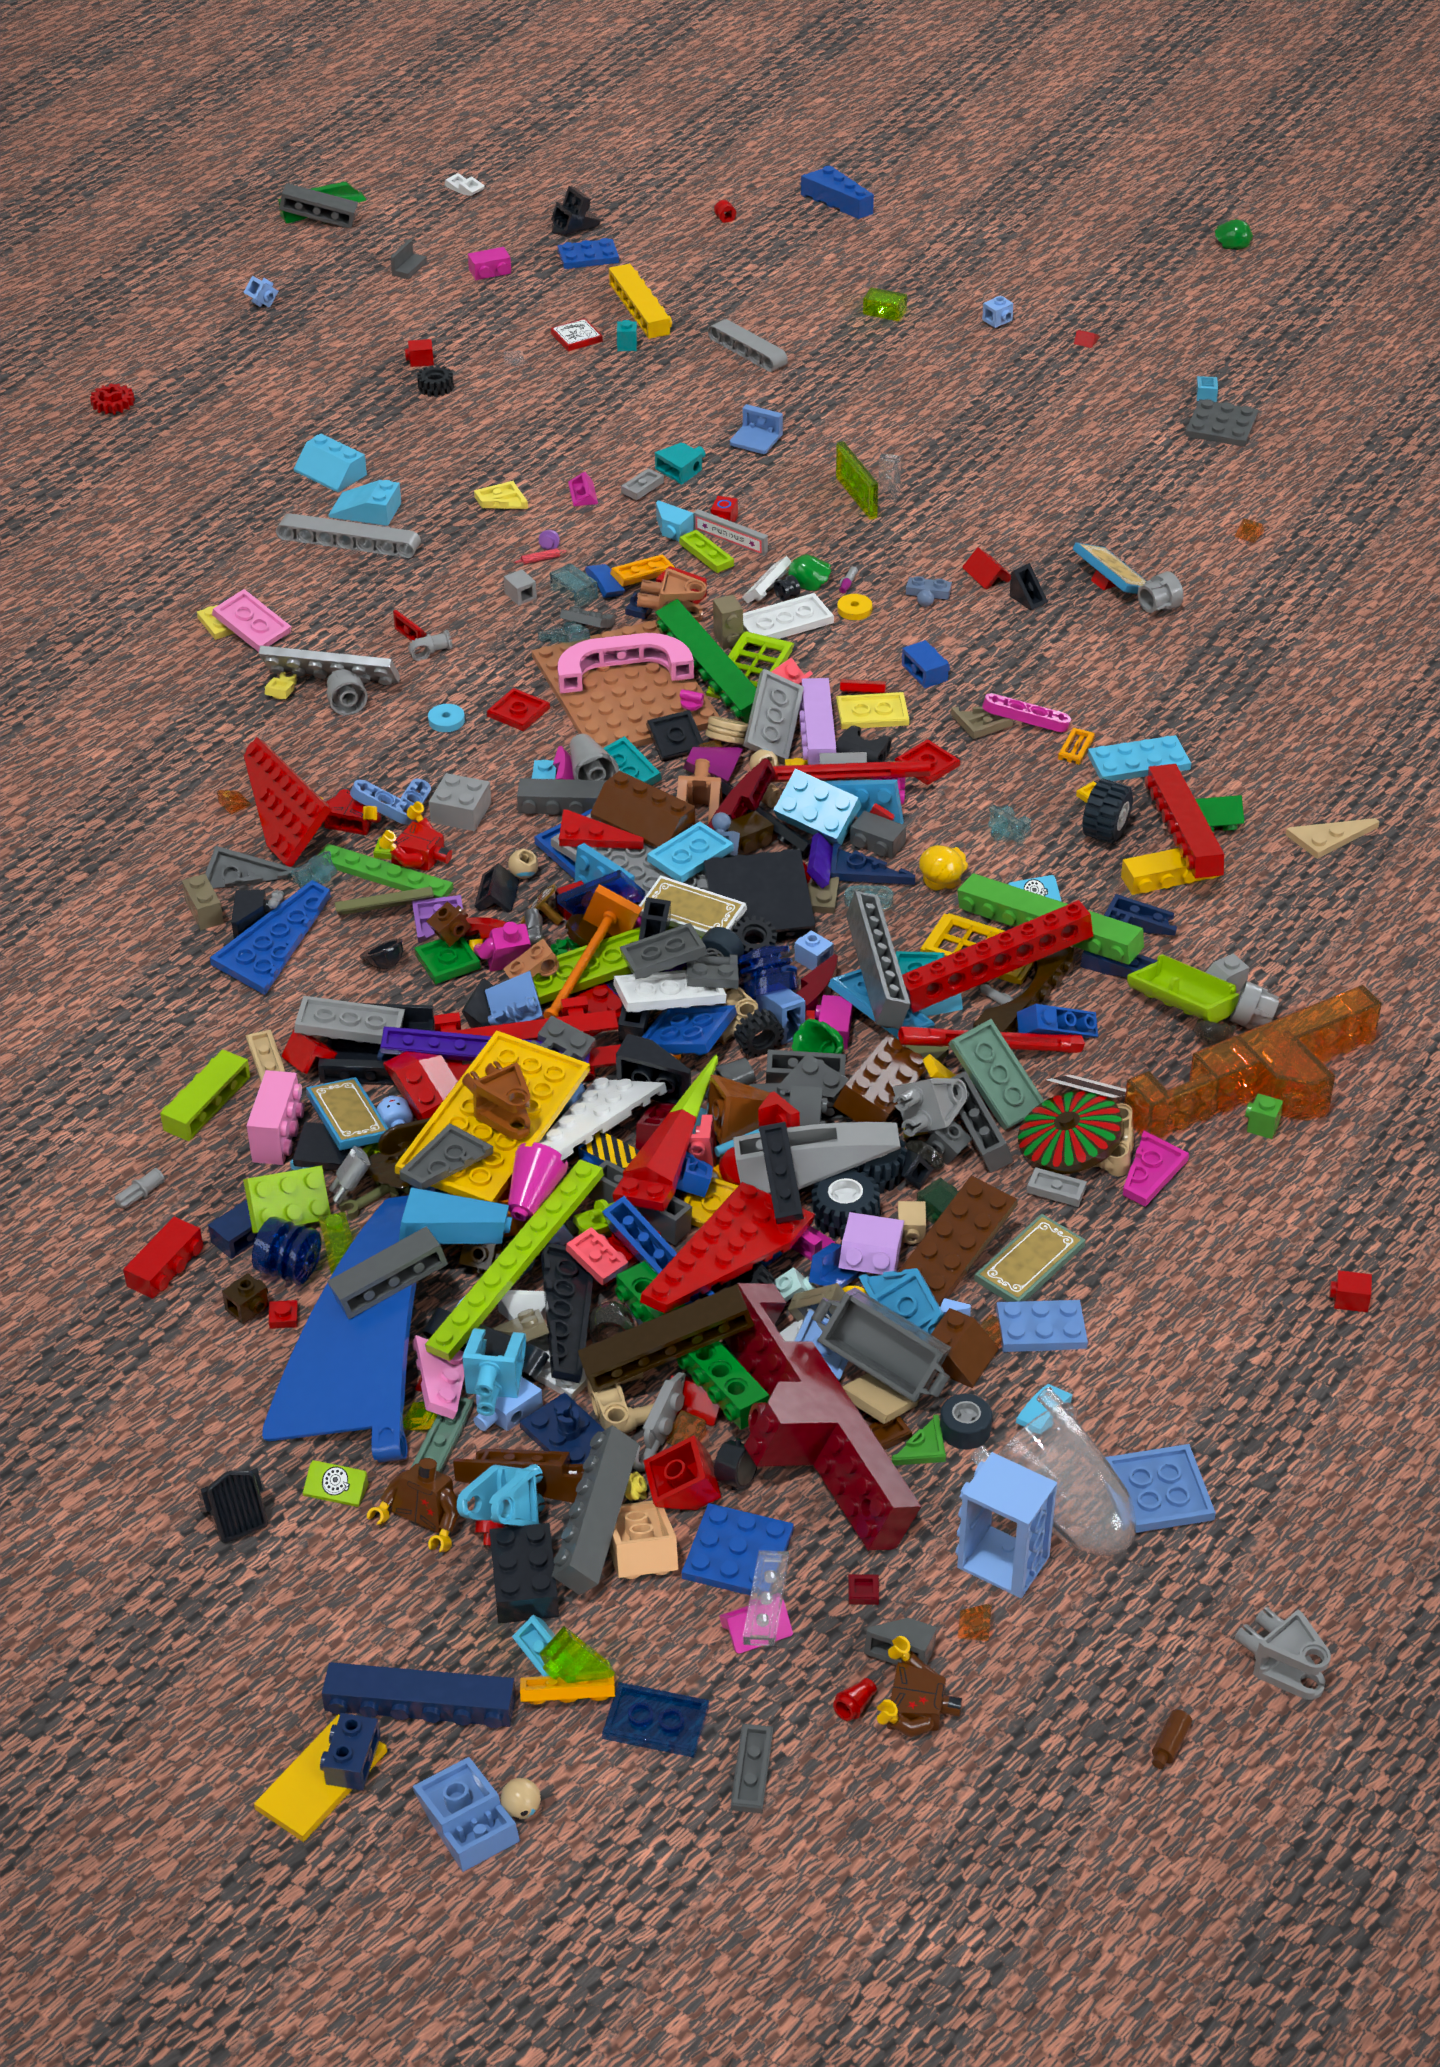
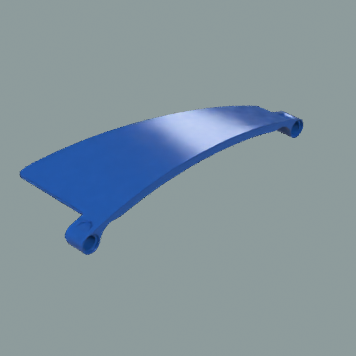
M429 1186L428 1188L424 1189V1190H428V1191L439 1192V1193H444V1194H445L444 1191L439 1190V1189H436V1188L431 1187V1186ZM409 1195L384 1200L358 1233L330 1279L399 1242L401 1220ZM327 1282L299 1336L275 1392L263 1425L262 1437L265 1441L372 1429L371 1447L374 1460L382 1463L405 1460L407 1458L408 1446L403 1429V1408L408 1344L417 1282L348 1319L336 1301Z

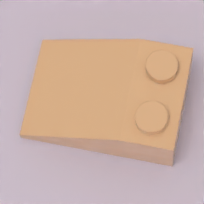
M653 1500L622 1504L610 1542L611 1555L618 1578L635 1579L640 1575H665L670 1571L678 1570L677 1539L665 1509L656 1507L653 1504Z

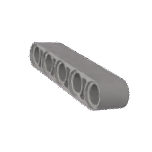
M728 319L715 323L708 328V335L711 340L769 372L786 365L788 362L784 350Z

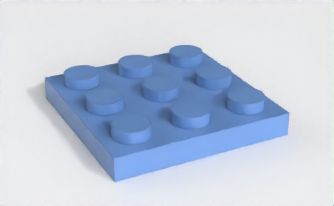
M1189 1444L1104 1457L1103 1465L1128 1534L1215 1520L1216 1512Z

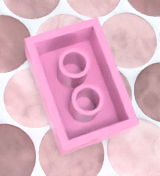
M265 1071L247 1123L252 1162L284 1165L286 1156L291 1155L292 1138L297 1137L299 1129L298 1119L303 1118L305 1105L300 1100L302 1085L298 1084L297 1073Z

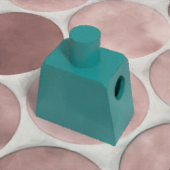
M678 443L656 451L655 469L682 485L702 470V458L705 457V450L701 446L692 448L685 443Z

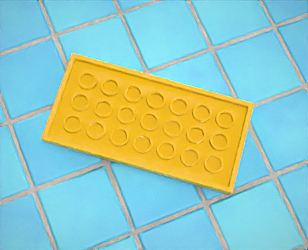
M496 1030L396 1163L395 1173L400 1175V1170L450 1123L492 1145L493 1154L431 1185V1187L456 1196L497 1203L511 1183L515 1152L518 1146L526 1143L525 1146L532 1147L534 1142L539 1143L589 1073L590 1064ZM493 1061H498L502 1068L515 1062L520 1065L530 1092V1107H526L530 1119V1133L527 1137L520 1140L508 1138L474 1117L473 1094L462 1083V1079L467 1073L470 1074L471 1071H474L480 1078L487 1076L485 1068L489 1063H492L496 1068ZM516 1122L510 1125L513 1128H517V1130L524 1128L522 1123Z

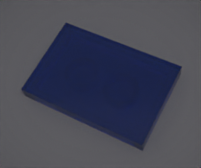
M617 870L557 895V903L572 915L585 914L599 884L633 903L643 900L646 894L625 873Z
M618 1682L615 1697H613L602 1732V1739L694 1758L709 1709V1700Z

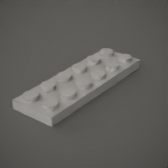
M261 645L259 649V655L268 669L276 674L285 671L297 674V676L313 674L317 678L324 679L330 676L332 671L346 669L353 674L356 673L363 683H369L372 680L378 681L383 685H391L392 683H399L400 674L392 659Z

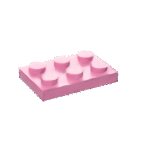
M245 589L216 606L212 611V615L258 652L260 645L270 646L291 631V626Z

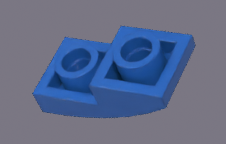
M606 564L586 566L585 570L592 585H598L603 598L623 595L625 589L610 574L611 568Z

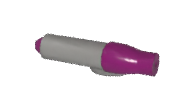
M852 566L847 575L841 578V587L839 589L841 593H845L850 588L858 572L856 567Z

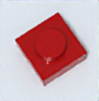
M298 1300L270 1301L269 1329L298 1327Z

